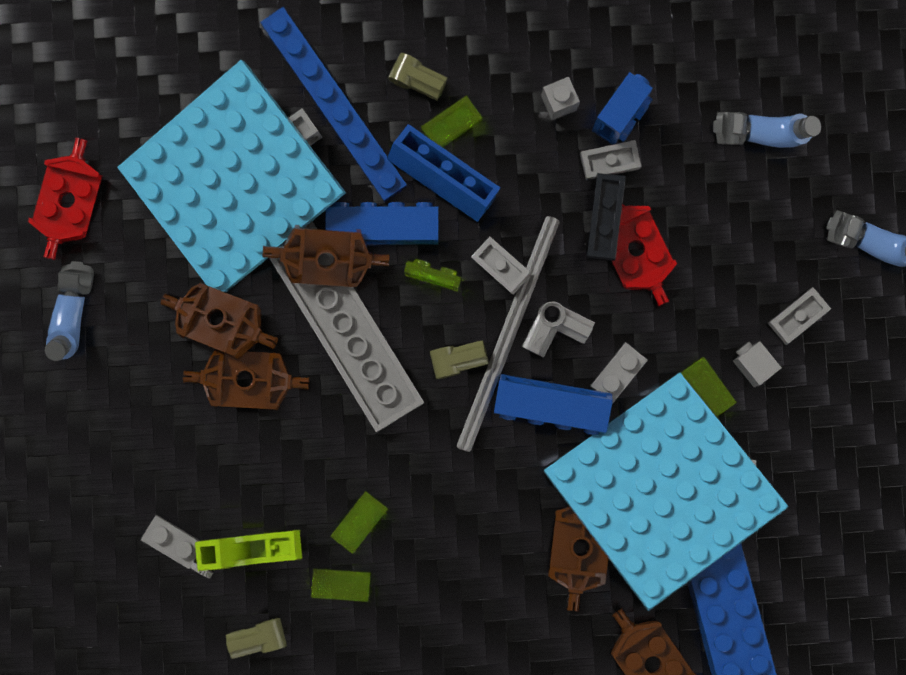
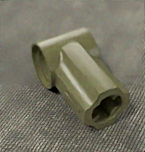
M400 53L388 77L395 85L407 90L412 88L436 101L441 96L447 82V77L422 66L419 60L405 53Z
M483 340L458 347L448 346L430 351L436 379L460 374V371L489 364Z
M276 618L256 624V627L227 634L226 643L231 658L260 651L266 653L286 647L287 644L281 619Z

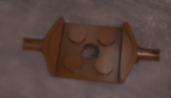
M295 225L284 246H281V248L263 246L262 258H280V262H283L291 283L357 287L361 283L367 269L371 268V265L389 266V254H372V252H369L361 229H356V232L305 229L300 228V225ZM323 253H330L335 259L332 264L326 266L318 261V257Z
M199 283L193 286L183 298L177 299L164 294L163 298L165 300L161 299V305L172 308L177 312L175 325L176 332L180 337L189 338L232 355L237 360L256 343L263 344L272 349L276 346L274 343L277 344V337L263 333L261 330V309L258 305L205 284ZM215 312H222L224 316L223 321L218 325L210 324L211 315Z
M215 350L204 370H201V372L184 371L183 373L185 376H192L183 377L184 383H200L204 386L207 398L213 407L278 410L289 389H309V384H301V382L309 383V377H292V375H289L280 353L247 351L237 360L232 355ZM244 371L250 372L253 376V381L248 387H241L238 384V376Z
M569 506L555 511L556 518L548 576L568 588L570 594L567 610L573 611L574 603V611H579L580 594H583L585 590L606 584L608 557ZM579 539H584L589 544V551L583 556H578L573 550L574 543Z
M623 608L618 610L622 619L617 612L612 615L622 628V634L614 645L611 654L625 675H696L659 621L639 624L631 623ZM651 656H656L660 660V667L655 672H649L645 668V662Z

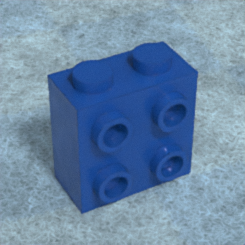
M629 72L598 115L592 131L612 145L616 144L619 140L624 142L636 124L634 118L640 120L653 100L649 97L653 89L649 86V81L639 74L633 75Z

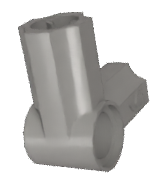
M547 302L539 308L538 315L522 347L544 358L557 331L585 344L595 322L563 307L558 302ZM549 306L555 307L559 314L558 319L553 323L548 322L544 317V312Z

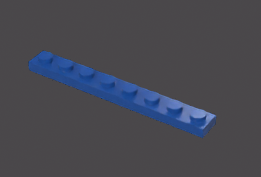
M282 7L260 22L262 27L382 200L386 202L407 188L405 181L393 164L387 160V156L286 10Z

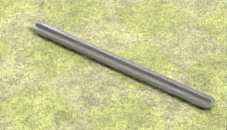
M550 216L545 218L526 267L532 275L516 292L462 430L457 447L466 452H470L556 234L560 223L556 218Z

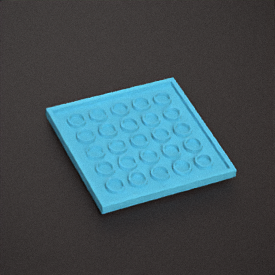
M243 60L236 63L118 166V169L205 284L225 293L267 259L262 258L263 246L281 248L295 225L305 228L346 193Z
M681 373L675 375L608 424L607 433L600 432L599 435H592L544 470L546 476L648 611L788 508V505Z

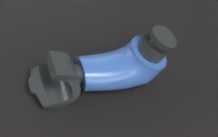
M718 112L717 120L713 124V132L716 133L717 143L723 145H741L747 140L766 146L796 147L809 142L812 137L818 135L821 131L819 119L815 116L807 117L804 114H795L789 117H764L749 115L747 117V114L743 112Z
M836 211L834 217L830 218L827 225L829 230L828 241L846 248L857 246L886 263L906 267V236L886 231L868 222L864 224L865 221L862 218L842 211Z
M72 261L71 264L62 266L61 271L58 273L57 290L65 293L58 294L45 346L46 356L53 361L72 357L79 346L81 318L85 297L79 296V294H89L94 279L93 268L83 265V262Z

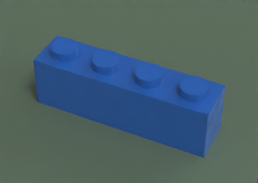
M409 124L394 141L387 160L477 222H479L500 190V187Z
M335 202L332 204V207L326 209V230L356 232V229H361L366 245L438 244V207H433V203L430 202L416 203V207H405V203L402 202L388 203V207H377V203L374 202L360 203V207H349V203Z
M501 374L494 413L500 414L499 417L507 420H516V417L525 418L527 422L535 425H543L544 422L555 424V427L559 429L571 430L572 427L583 429L585 433L599 435L600 432L607 433L613 398L612 393Z

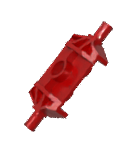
M75 138V144L70 156L49 159L44 162V165L47 166L33 219L29 218L28 222L47 237L48 242L43 255L47 259L55 260L58 244H62L65 241L80 240L85 238L102 176L89 166L83 158L86 143L88 142L84 139ZM66 194H73L75 197L74 204L69 208H64L61 204L62 197Z
M623 204L616 259L612 263L625 289H648L652 291L658 306L669 302L662 287V281L677 265L676 260L673 261L652 218L650 206H625ZM630 243H640L643 246V254L641 256L631 255L628 250Z

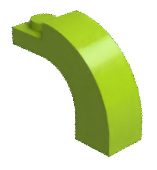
M300 530L195 542L197 571L302 559Z

